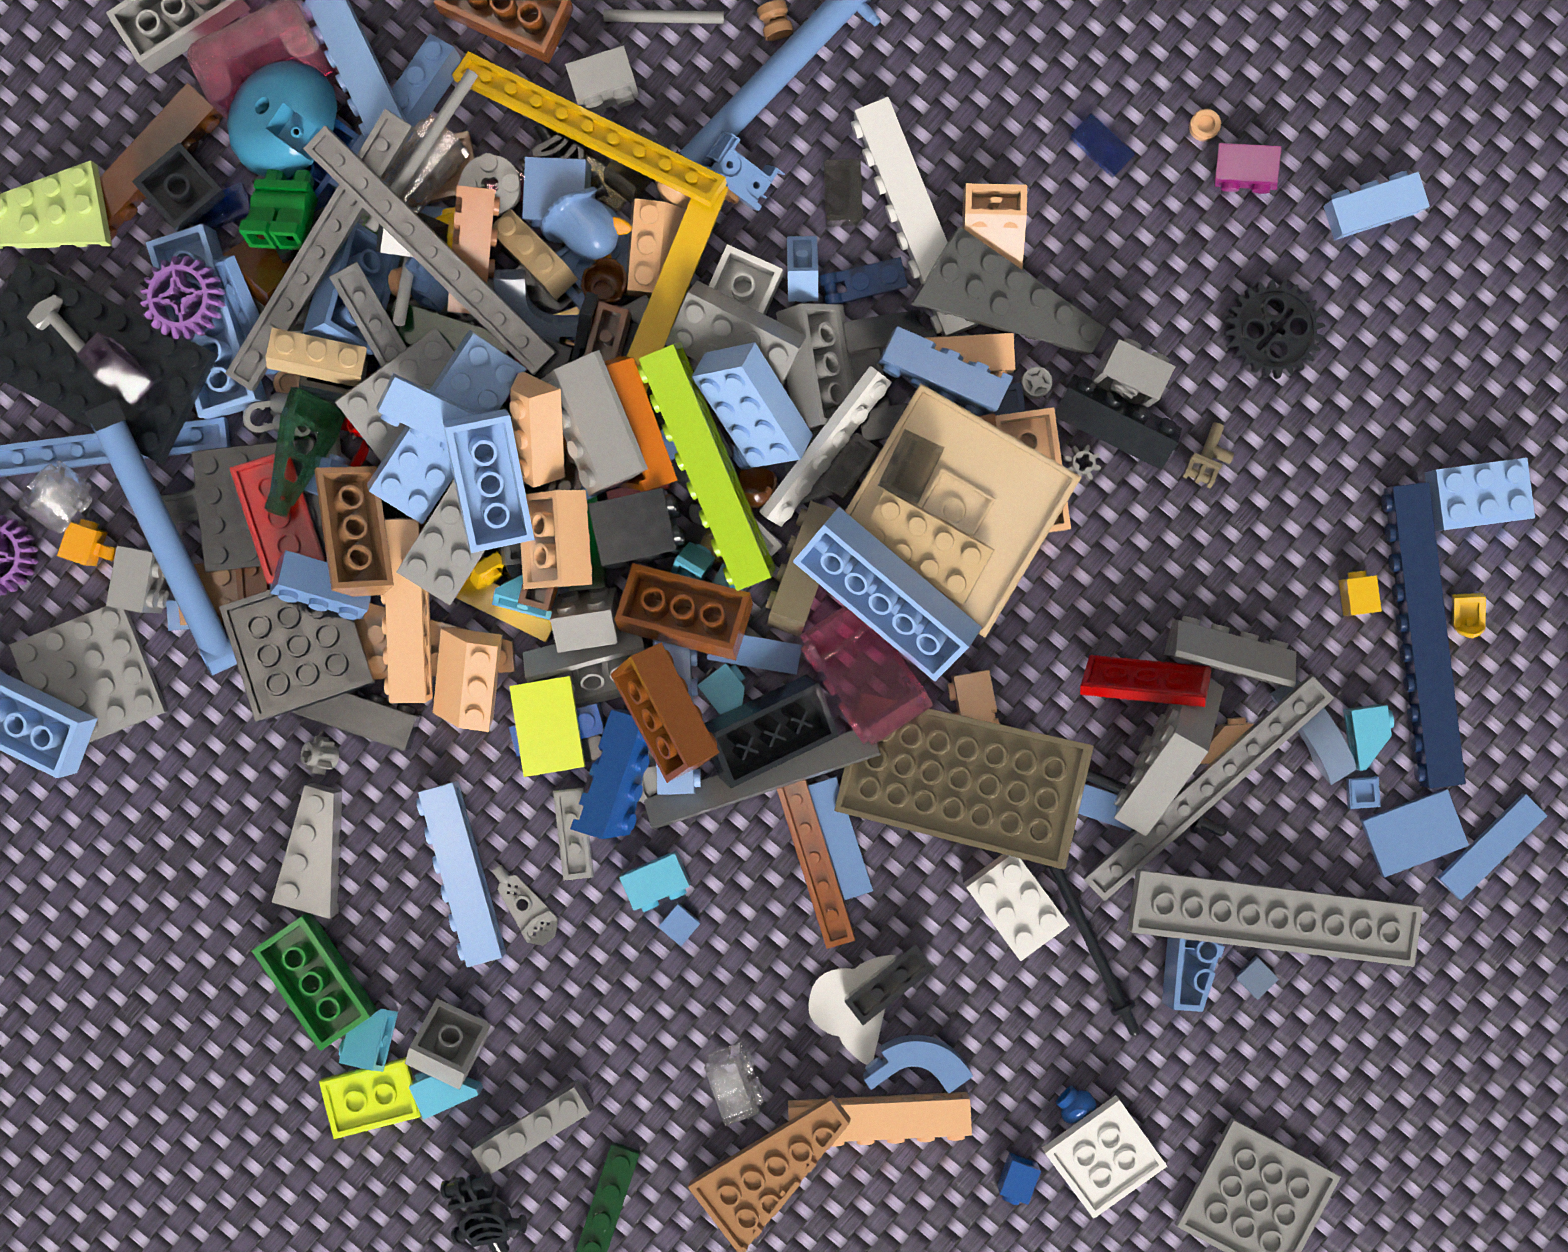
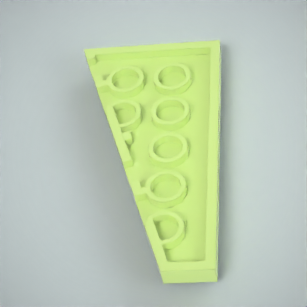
M91 160L0 194V249H3V246H14L16 248H56L61 245L88 247V244L112 246L98 165Z

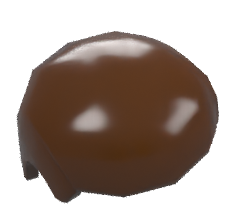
M603 257L597 259L592 266L586 268L583 272L581 289L584 297L587 292L598 294V302L610 305L617 304L626 293L627 274L624 267L615 259Z
M751 468L747 470L742 469L737 473L751 509L763 507L777 489V476L773 471L765 468Z

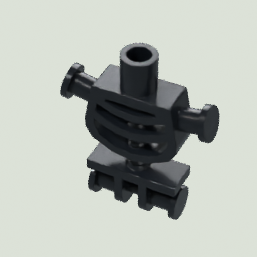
M540 123L534 127L542 142L532 149L534 157L574 159L578 154V159H586L587 154L581 143L561 133L557 134L556 131ZM521 158L519 161L524 172L525 160ZM594 170L591 172V184L595 181L598 182V185L595 186L597 189L595 199L597 200L604 195L608 197L609 194Z
M489 1172L483 1173L481 1177H477L474 1174L469 1175L466 1180L463 1177H458L451 1183L448 1180L442 1181L440 1191L444 1199H450L447 1205L448 1209L454 1210L467 1207L459 1222V1227H454L451 1231V1238L456 1245H462L467 1239L472 1247L488 1245L491 1252H508L510 1247L507 1241H509L514 1230H518L519 1233L526 1232L527 1218L525 1214L519 1215V1218H512L507 1205L494 1201L498 1187L493 1185V1179Z

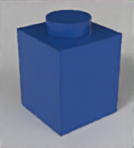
M1009 1152L997 1184L998 1191L1002 1195L1003 1200L1014 1205H1019L1020 1202L1029 1205L1041 1172L1037 1162Z

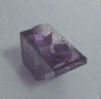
M99 332L77 353V356L94 376L132 405L154 384L119 341Z

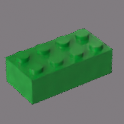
M311 913L301 916L252 950L319 1051L370 1018L378 1010Z

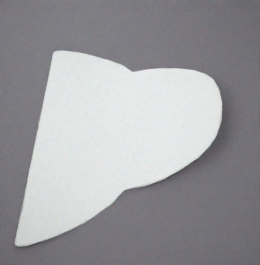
M886 955L870 959L855 969L839 968L826 972L816 980L811 990L808 1006L813 1022L823 1031L839 1036L846 1049L866 1065L874 1060L885 1009L863 1026L846 1005L844 998L896 957V955Z

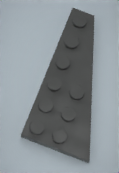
M961 227L954 231L910 304L933 309L941 314L961 317L966 321L1004 332L1020 334L1028 339L1048 342L1056 347L1084 355L1092 354L1106 330L1104 326Z

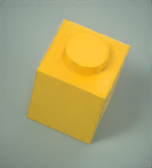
M1366 571L1347 573L1348 579L1338 580L1343 616L1382 612L1377 575L1367 576Z

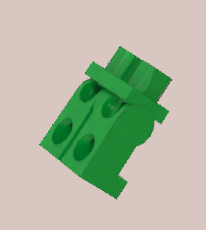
M268 169L264 179H255L253 186L255 190L251 195L250 210L247 219L241 220L239 232L249 247L276 249L278 246L279 249L300 250L310 233L314 210L318 202V198L313 191L314 179L308 170H297L294 173L293 180H286L287 177L283 171ZM258 234L264 235L266 239H259ZM287 236H293L295 241L288 240Z

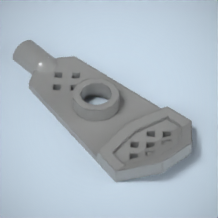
M502 865L494 869L492 873L500 882L497 890L520 928L526 942L543 946L556 936L559 918L517 875H509ZM525 899L528 902V908L525 910L519 909L517 906L518 900Z

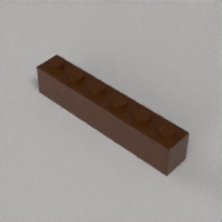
M188 82L100 176L111 240L115 238L118 232L117 229L124 221L131 220L138 211L137 207L147 199L132 181L178 142L192 154L197 149L199 140L206 133L212 132L218 126L219 119L223 116Z

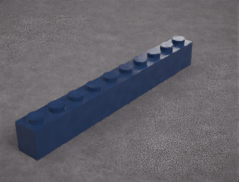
M1425 482L1384 488L1381 504L1383 511L1387 512L1388 524L1385 526L1386 540L1391 544L1392 552L1389 555L1388 562L1391 572H1394L1395 577L1392 595L1394 601L1398 602L1399 614L1396 615L1397 630L1402 634L1403 644H1400L1399 653L1406 667V674L1403 675V685L1405 691L1409 692L1410 704L1407 705V717L1413 725L1414 734L1410 736V743L1413 752H1416L1417 764L1414 765L1415 779L1420 783V786L1429 789L1464 785L1466 781L1430 484Z

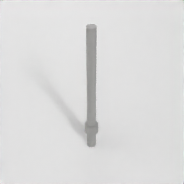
M466 70L390 186V189L398 197L477 79L478 75L472 70ZM371 216L365 226L376 232L379 228V223Z

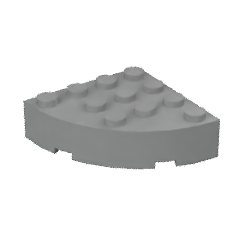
M1210 679L1205 707L1169 704L1165 713L1159 716L1153 727L1154 732L1152 736L1146 735L1139 746L1138 751L1141 753L1134 763L1135 768L1126 788L1121 789L1114 801V805L1118 806L1114 819L1145 836L1148 835L1209 752L1224 690L1223 686Z

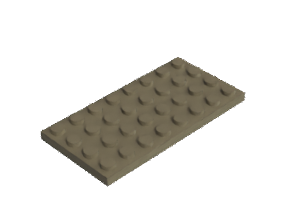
M862 694L854 730L872 725L881 755L844 767L834 811L1055 868L1066 869L1094 748L1093 745Z

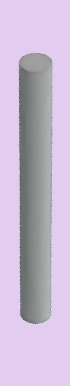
M604 9L603 18L604 22L724 24V11Z

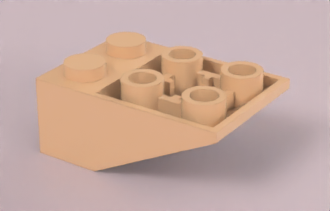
M966 183L963 190L962 228L1022 269L1027 215V185Z

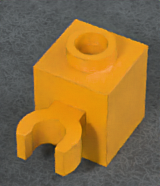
M81 518L79 523L68 522L57 556L85 566H97L99 557L113 561L116 548L104 545L108 532L99 530L98 523Z

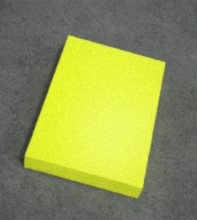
M571 676L509 686L524 777L586 767Z
M406 1057L386 1062L383 1072L361 1068L319 1080L333 1139L421 1117L409 1089V1085L414 1079L411 1067L405 1064Z

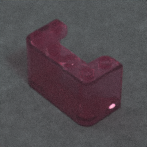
M278 0L196 40L190 45L187 52L189 64L208 103L226 119H228L230 104L239 86L252 72L268 63L297 58L300 63L317 68L324 76L337 70L336 67L332 68L324 54V51L328 49L325 43L321 44L312 28L315 25L295 1Z
M846 606L799 635L805 643L801 647L802 652L817 673L822 670L826 675L827 679L822 682L832 697L838 694L843 701L838 706L863 744L869 741L871 746L875 745L933 707L925 689L919 680L916 679L896 648Z

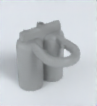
M276 392L270 395L269 401L251 403L243 412L244 425L252 432H264L274 429L280 434L304 437L312 429L311 420L304 416L309 408V402L302 394ZM265 407L272 409L270 411L271 415H273L272 423L267 424L264 422L261 426H255L251 423L250 415L253 410L257 408L264 410Z

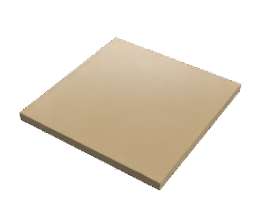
M920 383L845 512L861 526L865 527L884 490L888 489L995 549L965 604H961L942 593L982 627L978 634L986 638L1082 477Z

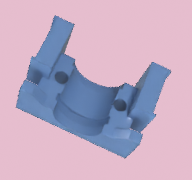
M721 130V135L708 155H705L714 164L712 168L704 167L726 177V187L736 194L738 199L747 207L759 211L762 206L757 203L758 198L766 199L767 197L764 196V193L777 173L785 175V173L777 167L765 165L761 171L734 150L741 139L731 132Z

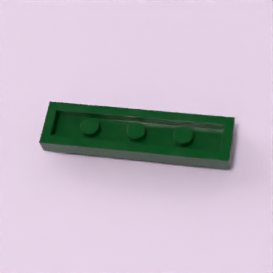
M612 1142L576 1252H608L639 1158V1150Z

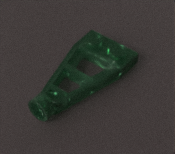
M291 387L280 416L270 493L263 508L269 513L287 518L291 506H294L315 474V468H319L321 458L327 456L336 442L345 419V414L341 409L298 387ZM299 425L317 434L316 443L311 451L305 455L296 451L293 445L295 429ZM289 457L303 463V469L294 483L286 480L284 477ZM281 496L285 498L283 501L279 500Z

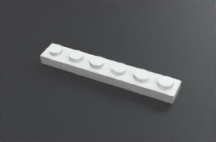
M872 366L867 369L804 452L801 460L797 461L759 511L764 517L780 527L792 517L796 507L811 492L813 485L822 473L828 470L835 456L847 445L849 438L858 426L866 420L868 413L874 405L885 395L887 388L892 383Z

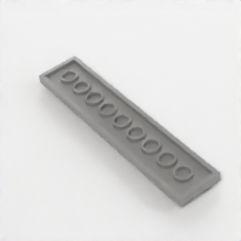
M1136 869L1127 931L1414 967L1423 907L1413 904Z

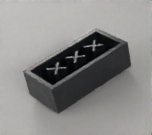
M807 674L704 723L708 732L713 734L717 742L719 753L712 758L719 778L730 788L740 785L839 736L819 682Z

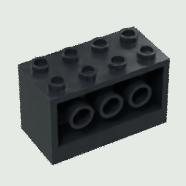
M664 488L588 504L603 567L615 570L632 566V563L642 564L678 556L683 547L687 545L684 529L678 526L676 518L681 517L678 501Z

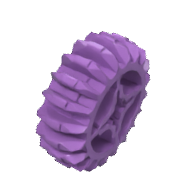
M172 256L171 263L167 260H160L161 270L156 267L151 268L154 277L144 278L149 287L148 289L140 290L142 294L147 295V299L141 301L140 304L143 307L149 308L144 315L148 319H153L151 323L153 328L159 329L161 327L163 335L167 336L171 331L173 338L178 339L179 336H185L189 340L194 339L195 333L200 336L205 335L204 326L210 329L215 328L212 318H222L221 314L216 312L217 307H224L226 305L225 302L218 300V297L223 296L225 291L224 289L216 288L222 281L219 277L213 276L215 272L213 268L205 267L203 261L199 259L194 261L190 256H184L183 259L178 256ZM186 274H193L199 281L202 290L192 288L191 282L187 281ZM170 283L169 289L165 292L167 286ZM200 303H202L198 312L195 314L197 306ZM164 306L174 307L175 314L179 315L180 322H174L168 316Z
M0 515V555L6 556V558H0V574L4 573V569L9 563L13 562L14 564L10 571L0 578V595H6L7 590L16 592L18 590L17 584L26 585L28 582L24 575L32 576L35 574L29 568L30 564H37L39 562L37 559L31 558V553H36L39 549L29 545L35 538L32 535H25L28 528L23 525L18 526V520L10 518L7 520L5 515ZM7 536L10 538L14 545L15 553L12 552L9 548V539L6 538Z

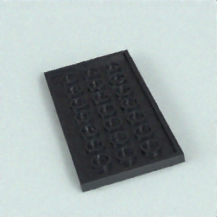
M23 256L0 298V380L89 427L91 425L84 411L117 399L141 454L163 465L219 355L182 336L175 339L171 331L167 336L163 335L161 327L159 329L152 327V321ZM53 295L63 299L58 314L102 361L97 369H91L51 324L44 330H40L31 323L27 316L37 303Z

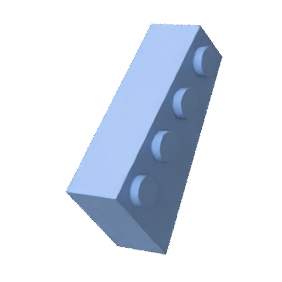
M898 326L893 330L878 361V364L884 366L882 370L885 373L897 378L902 375L910 379V384L915 388H918L921 383L952 402L965 406L966 410L976 416L989 415L998 410L1013 376L1003 372L1001 378L991 374L988 365L979 361L977 363L972 361L965 363L963 362L964 358L956 351L947 348H941L938 351L934 349L936 344L933 341Z
M1168 937L1162 1003L1173 1010L1203 1012L1215 977L1214 970L1218 958L1222 957L1225 948L1223 944Z

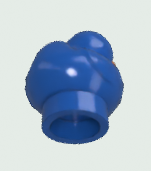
M1073 1086L1066 1088L1056 1100V1104L1061 1108V1117L1068 1124H1076L1086 1117L1090 1110L1094 1111L1096 1109V1101L1091 1093L1085 1090L1077 1091Z

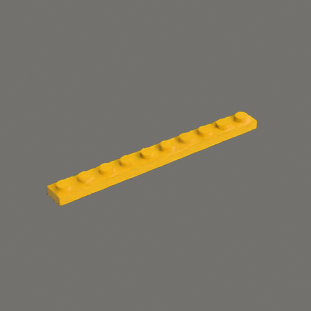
M469 51L452 74L454 81L459 83L466 70H472L478 77L471 86V90L706 206H713L727 184L726 177Z

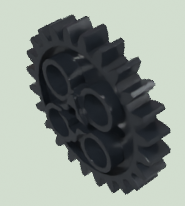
M1274 280L1268 282L1267 288L1260 282L1255 285L1256 293L1249 287L1244 291L1246 298L1239 296L1235 299L1239 307L1232 306L1229 308L1228 311L1235 317L1225 320V324L1232 326V329L1226 331L1224 336L1233 338V341L1226 345V347L1236 348L1237 351L1233 354L1232 359L1242 357L1243 361L1240 368L1250 364L1252 366L1251 375L1256 374L1260 369L1262 370V379L1267 378L1271 371L1274 379H1279L1283 370L1284 374L1290 377L1293 375V367L1299 372L1305 369L1302 361L1308 364L1313 362L1314 359L1309 352L1317 353L1321 350L1314 343L1324 339V336L1318 334L1317 330L1325 327V324L1316 322V318L1323 313L1322 311L1313 312L1312 308L1316 305L1317 301L1314 300L1309 303L1306 301L1309 294L1308 291L1301 295L1297 294L1299 285L1296 284L1288 290L1287 281L1285 280L1280 283L1278 288H1276ZM1269 301L1277 304L1279 308L1277 316L1271 315L1267 311V303ZM1291 309L1292 314L1279 326L1276 331L1277 334L1269 338L1262 349L1258 351L1256 346L1270 333L1272 325L1279 322L1287 310ZM1291 321H1296L1300 324L1302 329L1300 335H1295L1290 331ZM1248 324H1253L1258 328L1259 336L1257 339L1247 334ZM1271 344H1276L1281 348L1282 356L1280 358H1275L1271 355Z

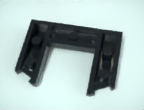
M920 310L843 322L855 385L870 366L885 376V372L882 370L884 366L878 364V361L882 355L881 349L886 347L893 330L897 326L924 338L937 337V333L933 328L926 331L917 319L922 314ZM887 389L885 395L878 400L868 413L866 420L861 424L864 442L870 443L888 439L909 403L890 406Z

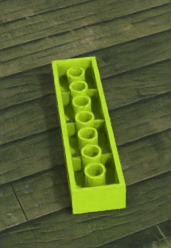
M674 343L639 358L641 364L637 366L639 375L643 383H649L653 392L650 395L652 406L656 413H662L665 424H662L664 434L669 442L673 441L678 452L674 454L675 460L681 471L686 470L690 479L686 483L692 499L698 498L702 510L699 511L700 519L704 527H710L714 539L711 540V544L717 557L722 556L726 564L723 572L728 584H734L736 590L739 591L771 578L776 567L704 395L692 378L694 372L682 343Z

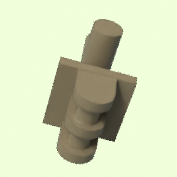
M1217 422L1212 424L1201 455L1194 453L1186 461L1182 474L1183 478L1187 479L1189 476L1194 478L1195 483L1199 484L1201 481L1206 483L1207 488L1211 489L1223 465L1212 460V458L1214 457L1228 464L1231 463L1234 453L1217 446L1224 429L1222 424Z

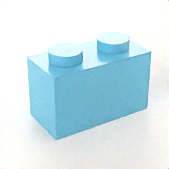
M677 850L622 873L619 877L633 910L641 908L643 912L659 905L658 900L669 896L670 900L683 896L687 893L685 888H688L691 884Z

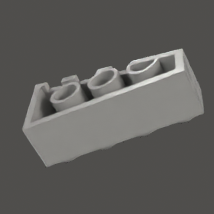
M317 783L304 786L272 903L328 919L339 914V903L337 902L340 882L338 869L341 850L339 837L342 816V790Z

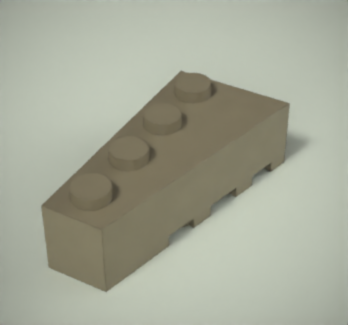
M810 501L807 510L801 508L796 525L801 527L797 537L791 536L786 549V553L791 554L788 564L781 563L776 580L781 582L777 592L771 591L766 604V608L771 609L767 626L798 637L801 636L819 584L793 561L836 511L835 509Z

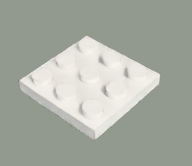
M1116 1095L1042 1147L1047 1157L1093 1218H1096L1167 1167L1164 1160Z

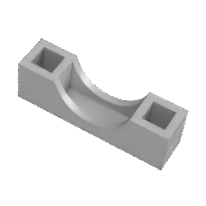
M579 1079L554 1093L527 1115L509 1125L499 1127L478 1140L471 1152L483 1172L492 1174L588 1115L594 1104Z

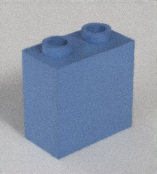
M525 157L522 219L531 224V228L541 229V221L544 214L558 197L591 187L592 165L586 159Z

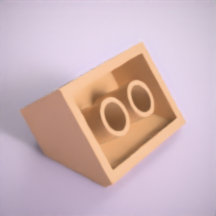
M634 199L630 225L633 228L629 233L626 274L628 281L626 296L642 297L646 294L647 298H651L686 209L662 201Z
M520 372L510 389L511 402L509 408L512 415V428L523 482L532 487H537L565 478L561 389L526 372Z
M553 490L526 494L535 540L521 543L523 588L535 589L591 585L592 566L586 490Z
M441 627L433 706L434 714L458 728L489 732L494 718L502 644L501 634Z

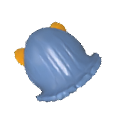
M590 187L558 197L543 216L541 221L542 234L547 240L554 241V243H565L576 255L582 258L591 259L595 262L602 257L612 259L611 252L617 245L619 235L630 233L633 227L625 219L615 217L608 206L596 200L595 193L597 189Z

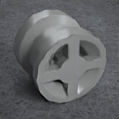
M1032 367L1027 370L1020 380L1023 395L1030 399H1040L1045 396L1052 386V376L1049 371L1042 367Z

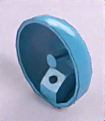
M295 60L268 63L252 72L239 86L230 104L227 129L231 149L248 170L262 177H265L268 169L283 171L287 178L293 176L297 170H304L314 162V159L303 148L324 126H327L332 131L334 130L337 112L334 87L318 69ZM295 129L299 130L298 135L295 133Z

